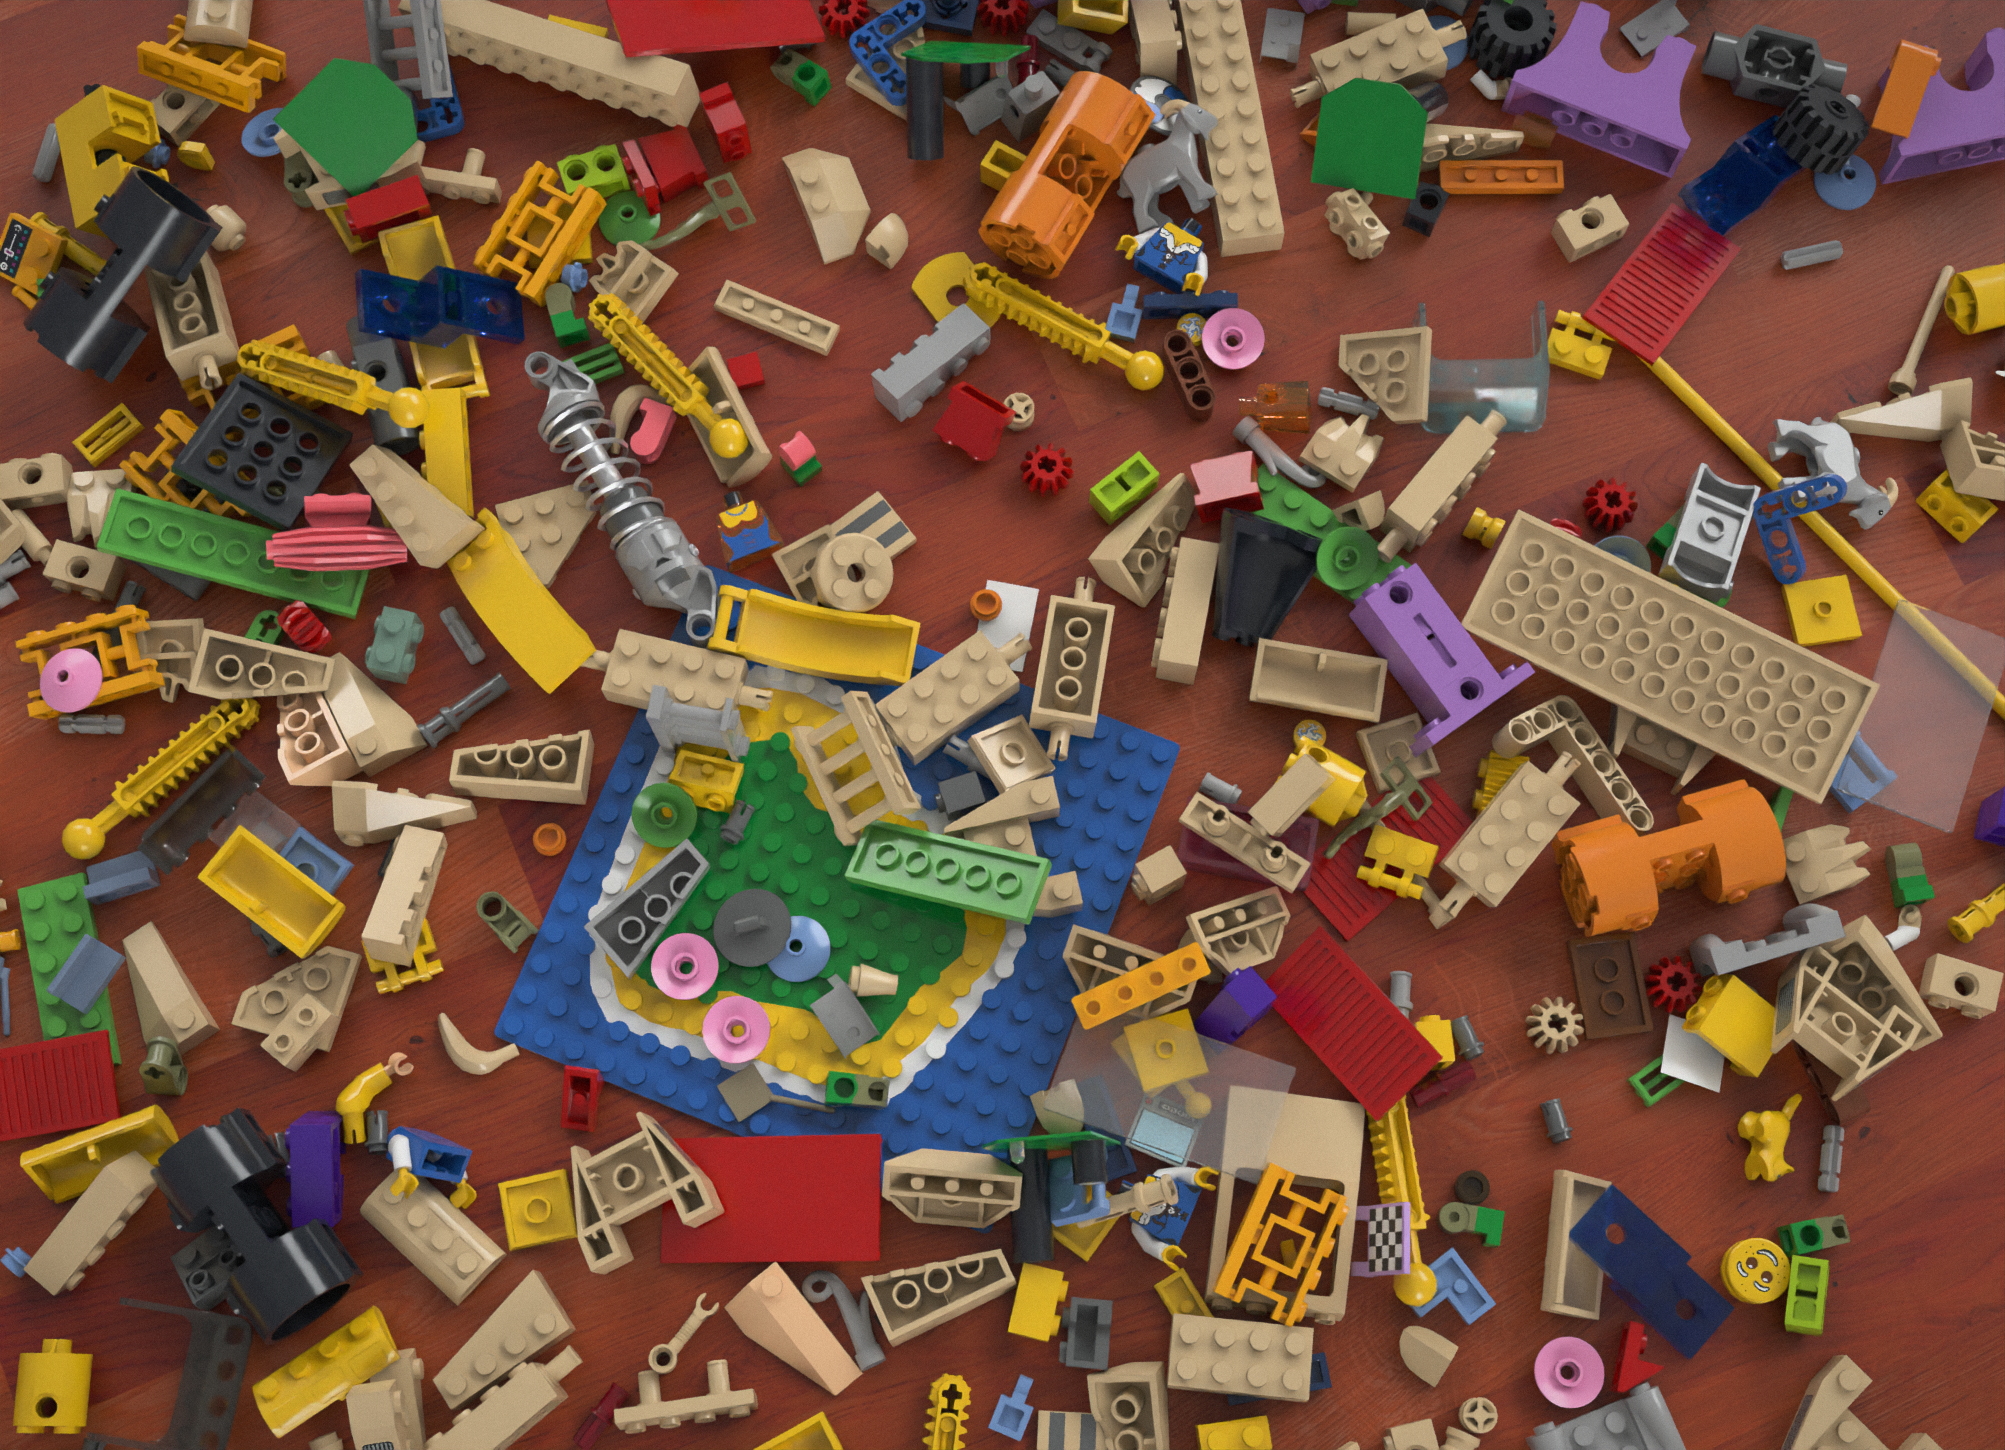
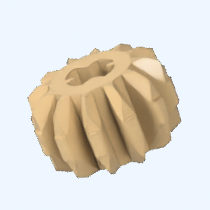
M1545 997L1541 1000L1542 1007L1534 1004L1530 1008L1535 1016L1526 1017L1525 1022L1535 1027L1528 1030L1526 1034L1528 1037L1537 1035L1539 1039L1534 1043L1536 1048L1546 1043V1053L1552 1054L1556 1047L1560 1053H1565L1568 1051V1045L1574 1047L1579 1043L1575 1035H1581L1584 1032V1028L1575 1023L1582 1020L1583 1015H1572L1571 1011L1575 1008V1004L1571 1002L1564 1008L1562 997H1557L1554 1003L1548 997ZM1550 1021L1554 1023L1559 1022L1561 1028L1558 1030L1556 1028L1550 1029L1548 1023Z

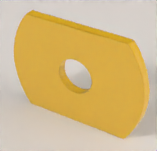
M965 252L945 254L930 261L922 268L913 281L911 287L913 292L937 323L959 307L951 305L946 297L952 288L961 287L965 289V286L962 284L963 277L970 265L973 264ZM970 295L969 300L965 303L990 328L1002 314V312L996 313V309L991 306L989 308L985 307L986 304L981 301L976 302Z

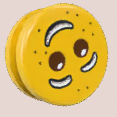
M1750 1238L1739 1241L1725 1252L1721 1261L1720 1273L1724 1286L1732 1296L1745 1303L1761 1304L1773 1301L1785 1292L1790 1281L1791 1268L1786 1254L1779 1246L1766 1239Z

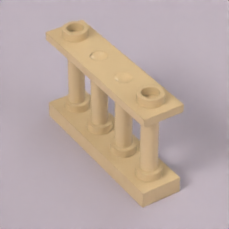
M849 691L843 695L841 699L845 706L844 712L818 729L814 730L810 726H794L791 728L795 738V746L803 755L833 821L835 835L842 842L843 846L858 845L862 835L860 829L891 810L894 812V815H907L921 809L868 692ZM853 723L858 734V741L827 759L820 742L848 724ZM866 752L872 765L871 770L841 788L833 771ZM879 781L885 793V799L854 817L846 800Z

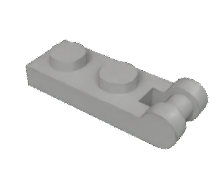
M1042 9L1026 31V34L1036 35L1039 38V46L1080 71L1099 73L1102 62L1108 61L1113 54L1112 49L1107 44L1093 40L1074 27L1057 24V17ZM1087 52L1093 55L1091 58L1084 57Z

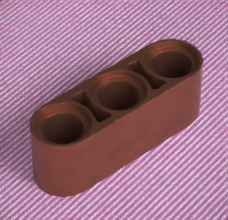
M1172 330L1164 337L1162 360L1188 417L1197 422L1206 421L1213 414L1216 400L1215 391L1190 336L1183 330ZM1173 345H1178L1182 347L1184 350L1181 352H1173L1172 350H1170L1169 347ZM1190 372L1196 377L1188 380L1183 378L1181 374ZM1197 399L1205 400L1208 403V405L1205 407H1199L1195 405L1193 401Z
M1792 1039L1795 1053L1825 1111L1835 1125H1843L1870 1112V1104L1861 1085L1837 1101L1832 1100L1831 1097L1842 1077Z

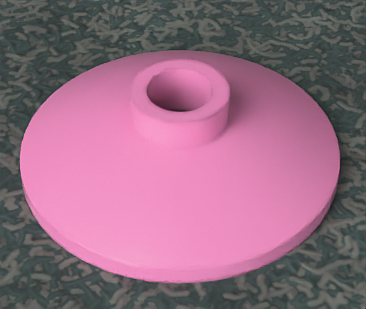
M1228 308L1218 311L1209 318L1203 329L1202 345L1207 357L1214 364L1225 369L1237 370L1251 365L1258 359L1264 347L1265 337L1260 322L1254 315L1243 309ZM1228 338H1235L1238 344L1231 347L1227 344L1226 340Z
M74 648L59 652L48 661L42 671L40 691L43 699L50 707L60 712L71 713L84 709L93 702L101 689L103 680L101 665L91 653L82 649ZM68 674L67 680L63 682L64 677Z
M691 933L676 934L664 940L656 949L651 963L652 976L658 988L667 996L678 1000H690L706 993L714 984L719 969L718 957L712 945L704 938ZM685 963L692 964V971L689 974H683L680 971L681 966Z
M731 996L718 1001L708 1011L703 1023V1038L707 1048L715 1057L727 1063H745L754 1059L764 1050L770 1037V1022L765 1010L756 1001L743 996ZM735 1026H742L744 1033L740 1037L732 1036V1029Z
M1560 1337L1548 1342L1538 1353L1534 1364V1377L1540 1392L1547 1400L1560 1407L1578 1408L1589 1404L1601 1391L1604 1382V1366L1597 1351L1587 1342L1575 1337ZM1564 1366H1568L1572 1370V1376L1568 1380L1564 1379L1561 1375V1369Z

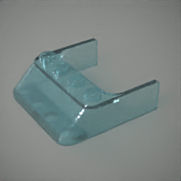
M1537 301L1531 314L1534 357L1441 360L1431 354L1427 422L1421 423L1425 430L1431 433H1452L1467 415L1478 424H1481L1492 410L1499 412L1507 420L1506 425L1499 432H1531L1541 428L1546 418L1550 378L1544 301ZM1418 303L1413 317L1414 327L1427 326L1425 303Z

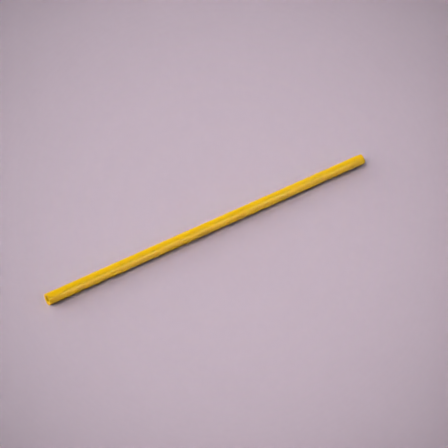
M1660 356L1653 366L1638 357L1773 491L1779 490L1778 483L1783 477ZM1791 496V501L1796 507L1802 508L1807 505L1806 500L1794 503L1793 496ZM1816 510L1798 515L2005 720V697Z

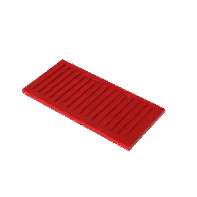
M1671 203L1583 315L1582 319L1653 366L1738 255L1741 248L1674 203Z
M1432 777L1419 780L1418 783L1433 803L1418 820L1414 821L1405 808L1400 805L1394 811L1381 818V821L1390 830L1440 847L1433 867H1435L1443 860L1473 821ZM1385 791L1376 800H1374L1370 804V806L1374 807L1375 805H1377L1385 797L1386 794L1391 793L1392 791ZM1413 791L1408 800L1415 811L1419 812L1424 803L1419 795ZM1359 813V814H1358L1355 818H1353L1349 823H1351L1354 819H1356L1357 817H1359L1361 814ZM1346 824L1306 859L1311 864L1297 885L1301 892L1343 937L1345 942L1352 939L1400 897L1396 895L1394 890L1383 886L1376 888L1368 885V881L1357 878L1361 865L1373 869L1376 863L1375 859L1365 856L1373 832L1369 826L1348 838L1345 843L1340 845V849L1332 858H1325L1322 853L1328 848L1336 835L1348 825ZM1389 864L1385 870L1386 874L1400 879L1404 874L1400 868Z
M1321 926L1317 927L1265 981L1277 996L1272 1005L1274 1009L1376 1121H1379L1443 1058L1440 1052Z
M108 1030L0 1049V1142L102 1124L121 1118Z

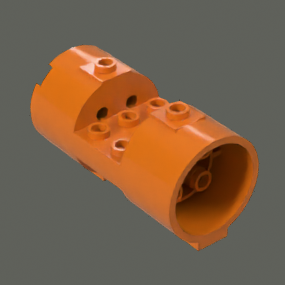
M1080 71L1071 76L1041 124L1039 139L1021 168L1010 174L981 221V227L978 231L982 240L991 251L1005 262L1009 258L1016 264L1024 266L1022 272L1042 279H1053L1059 275L1095 215L1094 211L1112 181L1117 179L1155 117V113L1140 94H1133L1120 83L1098 73Z
M1743 779L1682 796L1676 809L1680 817V826L1639 837L1628 823L1622 822L1619 814L1558 831L1554 836L1552 848L1555 852V862L1562 864V879L1559 880V884L1568 911L1577 928L1585 927L1586 937L1619 928L1622 931L1633 928L1634 931L1645 929L1654 922L1659 911L1658 895L1664 889L1674 886L1676 889H1684L1694 884L1695 880L1705 896L1712 901H1716L1717 904L1728 901L1730 904L1737 903L1746 899L1750 891L1781 883L1786 873L1784 843L1776 818L1763 795L1757 789L1748 787L1746 780Z

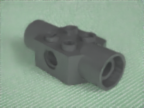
M1755 24L1743 37L1714 31L1705 52L1701 73L1729 80L1733 95L1787 108L1801 88L1809 86V84H1816L1820 87L1822 85L1841 93L1847 73V64L1822 58L1817 40L1814 38Z
M368 312L351 318L346 323V329L354 358L351 361L352 368L376 378V386L383 390L394 393L401 388H411L405 362L394 337L390 317L382 312ZM367 408L375 445L390 449L394 453L396 452L398 456L408 454L420 446L417 427H400L391 419L388 411L376 408V410Z

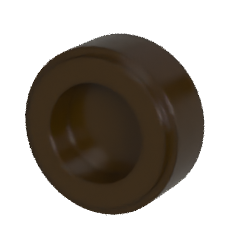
M1466 1171L1459 1175L1454 1183L1455 1195L1464 1204L1478 1205L1485 1201L1489 1195V1181L1485 1175L1478 1171Z

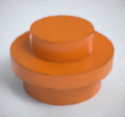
M980 590L972 596L970 609L977 619L991 621L1001 613L1002 600L992 590Z
M543 824L534 832V847L545 856L556 855L566 845V834L557 824Z

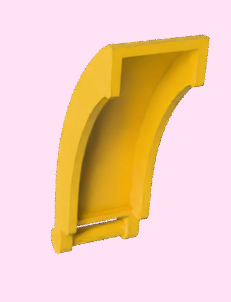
M439 215L379 231L378 235L382 253L397 296L421 389H445L475 380V384L461 387L466 392V399L480 396V398L490 396L469 312Z
M483 508L477 514L478 519L476 522L485 529L476 536L475 540L472 539L446 562L463 593L487 627L520 666L547 693L551 694L596 649L587 633L559 605L533 572L512 536L501 527L497 518L487 508Z
M730 585L720 586L718 596L721 600L713 637L709 638L707 646L711 651L727 653L764 665L828 679L902 686L910 680L920 628L919 622L896 615L863 614L819 607L757 589L747 591ZM733 601L741 602L734 642L726 640Z

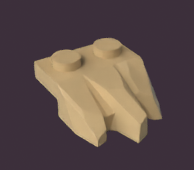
M634 241L618 242L615 257L603 253L596 258L603 268V273L601 275H594L589 281L599 294H615L627 304L626 308H630L635 313L634 316L639 317L644 322L679 273Z
M1362 414L1351 426L1346 424L1342 416H1338L1325 422L1316 431L1301 453L1299 461L1353 493L1379 456L1384 438L1379 435L1373 437L1366 435L1370 417Z
M123 469L71 473L67 493V507L74 542L83 540L87 534L93 535L95 548H97L96 546L116 488L136 493L137 487L126 480L124 477L126 472Z
M829 524L772 554L798 602L818 606L817 591L810 573L817 558L819 546L835 537ZM850 565L847 569L848 578L856 582L854 570Z
M203 618L146 621L149 623L150 630L137 633V644L141 660L146 658L157 660L158 667H156V671L163 674L165 686L160 687L162 699L171 703L176 701L180 683L183 684L185 690L189 689L204 632Z
M1830 824L1783 839L1786 855V873L1800 905L1854 887L1871 875L1866 868H1857L1855 863L1872 849L1864 841L1847 845L1845 839L1850 833L1849 827Z

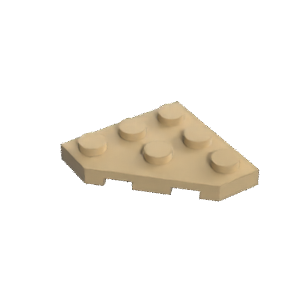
M886 24L881 33L891 35L896 31V27L892 24ZM922 27L887 49V52L905 74L906 57L901 56V53L925 43ZM868 48L867 53L869 58L871 56V53L869 52ZM878 62L872 67V70L878 74L885 73L889 69V65L884 62ZM857 63L846 77V85L907 121L906 104L902 106L890 104ZM892 78L890 82L893 85V93L896 91L900 94L904 93L903 88H897Z
M1428 326L1340 335L1339 366L1358 384L1370 399L1396 424L1427 422L1432 329Z
M588 480L583 481L579 486L589 485ZM574 484L495 505L501 527L512 536L523 557L545 588L551 587L557 577V572L564 561L568 560L580 540L579 537L597 513L596 511L585 509L586 502L592 495L591 490L578 492L573 489Z
M331 946L322 948L312 957L300 963L297 962L274 974L273 978L258 986L254 985L243 991L231 1024L270 1035L306 993L318 999L341 1019L362 956ZM339 1024L317 1049L330 1052Z

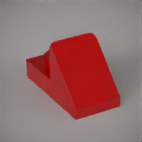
M565 1066L561 1111L562 1128L588 1132L595 1131L599 1095L605 1083L600 1070Z
M1632 1321L1623 1323L1610 1387L1611 1392H1626L1665 1368L1664 1366L1638 1359L1639 1354L1643 1355L1647 1344V1334L1643 1333L1644 1324Z

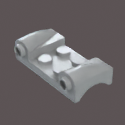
M1701 463L1692 474L1684 497L1686 502L1672 544L1666 551L1658 576L1717 603L1721 598L1726 599L1734 584V581L1731 579L1749 523L1754 518L1753 511L1755 506H1753V503L1757 500L1761 487L1756 485H1737L1727 482L1715 475L1707 464Z
M1811 903L1789 910L1783 917L1785 931L1765 936L1767 943L1765 939L1745 943L1742 942V939L1723 942L1714 934H1704L1696 938L1689 947L1696 973H1700L1701 977L1715 973L1717 976L1846 937L1838 911Z
M1648 1382L1629 1389L1631 1394L1559 1425L1554 1426L1553 1421L1535 1427L1533 1429L1535 1435L1525 1438L1531 1450H1686L1659 1387L1650 1386Z

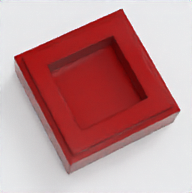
M757 352L727 359L731 377L738 391L765 384Z

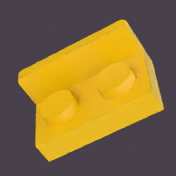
M1948 468L1916 499V503L1961 543H1964L1998 510L1985 497L1955 492Z
M680 750L669 777V783L685 790L696 806L709 808L713 811L731 813L734 807L735 794L744 773V764Z

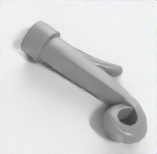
M1245 417L1233 430L1232 435L1242 444L1247 443L1257 453L1271 476H1276L1278 469L1299 485L1307 488H1319L1325 484L1326 476L1307 465L1300 468L1260 429V425L1252 417Z
M816 1270L808 1274L802 1284L804 1296L811 1302L819 1303L825 1301L833 1293L856 1352L854 1357L861 1371L868 1370L885 1361L886 1357L880 1344H877L872 1330L868 1293L866 1291L862 1292L858 1306L846 1285L835 1274L824 1270ZM821 1281L826 1283V1287L821 1293H816L812 1290V1285L815 1282Z

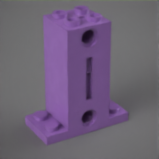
M1414 563L1407 569L1403 565L1399 566L1387 575L1388 578L1380 584L1377 582L1366 589L1362 596L1353 602L1356 607L1348 615L1381 659L1388 660L1387 668L1428 722L1425 727L1413 735L1416 742L1409 746L1416 758L1534 674L1535 671L1527 661L1519 668L1513 663L1498 674L1419 566Z

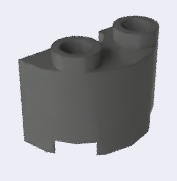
M1071 1297L1070 1308L1063 1307L1062 1328L1068 1329L1067 1342L1060 1341V1363H1066L1065 1366L1108 1370L1113 1301Z

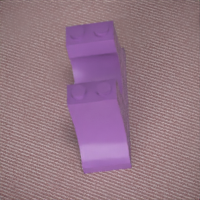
M1581 1L1572 23L1559 45L1540 62L1530 67L1516 70L1501 111L1672 178L1691 141L1681 120L1679 99L1682 81L1696 45L1689 43L1683 38L1667 35L1656 48L1646 69L1637 73L1616 71L1604 61L1600 52V47L1608 31L1610 12L1596 4H1588Z
M1994 28L1985 33L1978 46L1966 61L1965 77L1971 91H1962L1950 86L1941 76L1939 69L1934 77L1930 76L1909 138L1906 139L1892 134L1888 160L1878 173L1882 185L2005 159V29ZM1889 65L1878 81L1882 94L1891 72Z

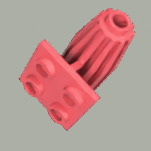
M319 493L313 496H304L305 528L272 534V540L266 541L267 560H274L275 567L307 571L369 570L407 562L406 544L394 528L371 525V495H362L360 493H348L340 496H329L328 494Z

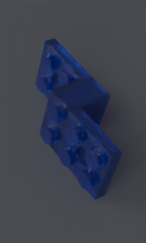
M1776 114L1734 140L1711 169L1684 185L1677 194L1684 200L1685 205L1689 209L1696 211L1707 221L1708 226L1713 231L1720 233L1722 236L1764 209L1788 180L1806 169L1797 161L1791 159L1786 154V151L1778 145V139L1773 134L1775 129L1773 126L1779 118Z
M439 265L432 268L420 280L360 269L355 273L359 332L440 348H446L462 334L518 345L525 340L521 295L515 289L518 284L517 282ZM383 300L389 301L394 307V312L386 309ZM487 302L491 303L497 310V314L492 313L488 309Z
M1613 1184L1604 1190L1569 1230V1240L1613 1280L1608 1287L1687 1360L1691 1359L1735 1309L1686 1264L1692 1256ZM1610 1224L1618 1225L1623 1230L1624 1236L1621 1243L1614 1244L1608 1240L1606 1230ZM1682 1299L1689 1301L1693 1307V1314L1688 1320L1680 1318L1676 1312V1305Z

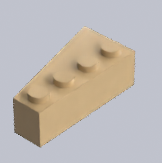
M371 445L349 464L421 566L438 569L485 529L466 515L465 511L458 505L453 504L442 495L440 490L434 485L429 484L416 470L390 449Z
M405 825L402 834L397 835L393 846L392 860L385 870L382 885L361 936L364 946H366L372 959L411 966L422 931L423 921L426 918L448 846L444 833Z
M1001 1249L957 1257L954 1260L939 1263L924 1264L925 1266L906 1270H894L887 1274L861 1277L892 1347L1018 1287Z
M532 1270L433 1379L451 1410H461L493 1386L509 1377L508 1374L523 1362L529 1363L577 1330L541 1272Z

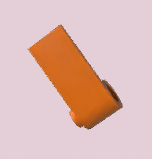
M1900 39L1889 65L1891 72L1871 128L1906 139L1909 138L1930 76L1934 77L1941 64L1942 58L1937 57L1938 50Z

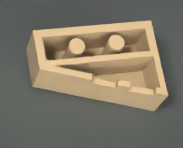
M1128 0V16L1132 39H1135L1138 54H1135L1136 64H1140V77L1157 76L1177 86V50L1182 49V37L1180 31H1175L1177 29V16L1175 10L1170 11L1172 0Z
M1960 420L1940 444L1955 492L2005 501V444L1996 441L1998 435L1989 431L1986 435H1982L1968 429L1970 423Z

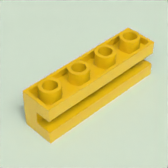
M461 388L421 390L427 397L430 405L429 415L423 423L424 430L419 432L420 447L422 450H425L426 462H422L421 465L422 478L440 490L441 494L453 504L458 505L464 510L466 515L474 518L466 392Z

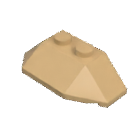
M808 148L782 157V162L824 264L853 255L871 211L849 157L814 148Z
M1277 886L1186 916V921L1193 938L1199 944L1203 955L1226 976L1230 975L1238 967L1242 971L1249 966L1253 967L1274 959L1283 937L1284 926L1288 924L1290 919V913Z
M1073 924L1062 957L1080 992L1083 993L1165 955ZM1197 980L1125 1013L1146 1021L1164 1014L1191 1000Z
M922 1148L885 1161L882 1196L888 1201L891 1200L899 1210L916 1223L985 1228L1004 1217L1010 1211L1013 1212L1020 1208L1023 1174L990 1154Z

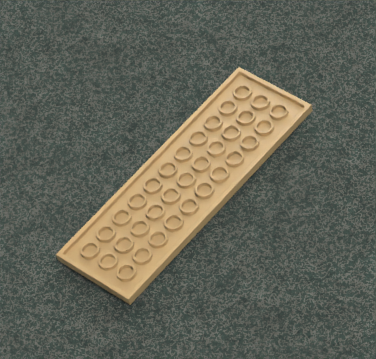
M1521 510L1516 512L1461 622L1468 633L1817 804H1822L1880 687L1878 683Z

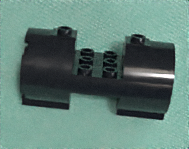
M133 166L111 197L104 194L93 209L99 213L94 222H96L106 236L118 245L105 263V266L94 280L63 267L56 274L50 271L40 285L44 292L23 321L26 330L32 332L34 329L39 334L37 342L59 359L82 372L89 368L96 371L94 374L98 378H104L110 383L117 377L151 328L122 300L147 265L158 272L175 277L184 283L222 229L221 225L216 223L198 203L184 192L154 173L137 166Z
M236 1108L230 1114L220 1117L221 1124L208 1127L202 1125L172 1145L158 1158L157 1161L161 1166L159 1169L154 1168L150 1170V1176L168 1200L167 1206L172 1211L170 1219L180 1231L198 1233L214 1225L222 1232L226 1230L233 1240L230 1243L232 1251L239 1259H246V1262L227 1281L224 1288L229 1295L227 1302L237 1315L242 1314V1316L249 1319L266 1345H271L294 1335L332 1309L352 1290L356 1281L364 1276V1274L326 1219L314 1218L308 1224L292 1231L264 1192L275 1181L279 1170L285 1167L287 1163L250 1110Z

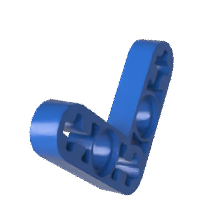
M921 0L901 1L855 31L849 39L852 57L885 99L895 106L906 104V74L887 52V49L925 24L926 6ZM907 11H918V16L914 17L912 14L908 15ZM885 24H892L896 27V31L891 35H884L880 32V28ZM859 42H862L864 45L868 44L869 52L871 53L869 58L867 51L863 47L858 48ZM878 62H884L889 65V69L882 74L875 73L872 67ZM892 78L897 88H903L904 93L900 94L898 91L893 93V85L890 82Z
M450 63L449 70L453 97H446L444 99L430 98L432 107L419 110L418 122L425 121L428 123V128L424 132L417 133L418 140L424 143L455 135L465 125V118ZM450 108L454 117L453 123H447L444 109Z
M1827 474L1766 493L1753 503V506H1755L1753 516L1773 574L1779 582L1793 584L1801 579L1806 572V562L1790 518L1832 506L1841 501L1847 492V484L1841 476ZM1827 482L1830 486H1836L1838 489L1833 494L1834 498H1832L1830 493L1816 498L1815 492L1825 488ZM1794 491H1802L1806 494L1808 502L1805 507L1799 508L1792 503L1791 495ZM1783 500V507L1773 511L1772 516L1769 512H1763L1762 507L1766 505V501L1768 505H1774ZM1779 530L1786 534L1787 544L1784 547L1773 544L1771 540L1773 531ZM1791 549L1792 553L1787 555L1786 558L1785 555L1778 558L1777 554H1782ZM1787 561L1790 566L1795 565L1797 568V570L1793 572V576L1790 572L1783 571V567L1787 565Z

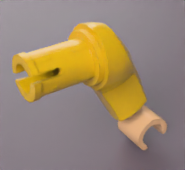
M399 1052L392 1054L386 1067L380 1062L355 1077L340 1093L336 1101V1111L342 1115L344 1142L346 1144H353V1130L356 1132L357 1143L364 1142L367 1139L363 1112L370 1105L372 1098L392 1084L390 1075L396 1072L404 1076L412 1072L414 1066L410 1063H406L398 1068L399 1062L407 1058V1055Z

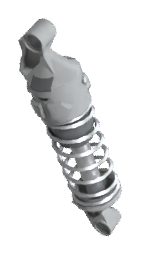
M537 351L531 353L526 358L524 365L527 375L535 388L549 392L546 409L538 424V433L543 441L550 444L549 450L553 453H563L575 449L564 459L561 470L564 472H576L587 468L575 480L574 490L584 492L596 487L599 488L587 500L585 509L588 511L600 510L601 519L598 522L597 528L607 531L612 539L609 548L616 550L615 558L634 588L633 594L646 606L670 608L688 614L686 630L691 643L695 647L708 650L709 638L713 637L721 600L718 596V588L712 570L702 564L697 556L699 555L698 549L695 545L689 543L677 522L672 518L665 517V503L660 498L650 497L653 486L647 478L639 477L641 472L640 463L636 459L627 458L629 452L628 444L622 439L615 438L617 433L616 425L611 420L603 419L605 414L604 405L599 398L594 381L586 374L579 372L572 359L563 363L545 352ZM539 368H548L543 374H535ZM601 423L607 424L611 428L610 438L598 439L594 433ZM571 442V444H568L560 448L555 447V445H562ZM613 442L618 443L623 448L622 457H609L606 451ZM579 455L583 463L567 467L568 463ZM624 462L631 463L635 467L633 477L622 478L618 470ZM589 475L595 481L586 486H579ZM643 482L647 486V492L642 486H635V483ZM603 494L605 497L603 503L591 506L595 499ZM707 626L710 628L709 633L705 636L695 635V631L699 627Z

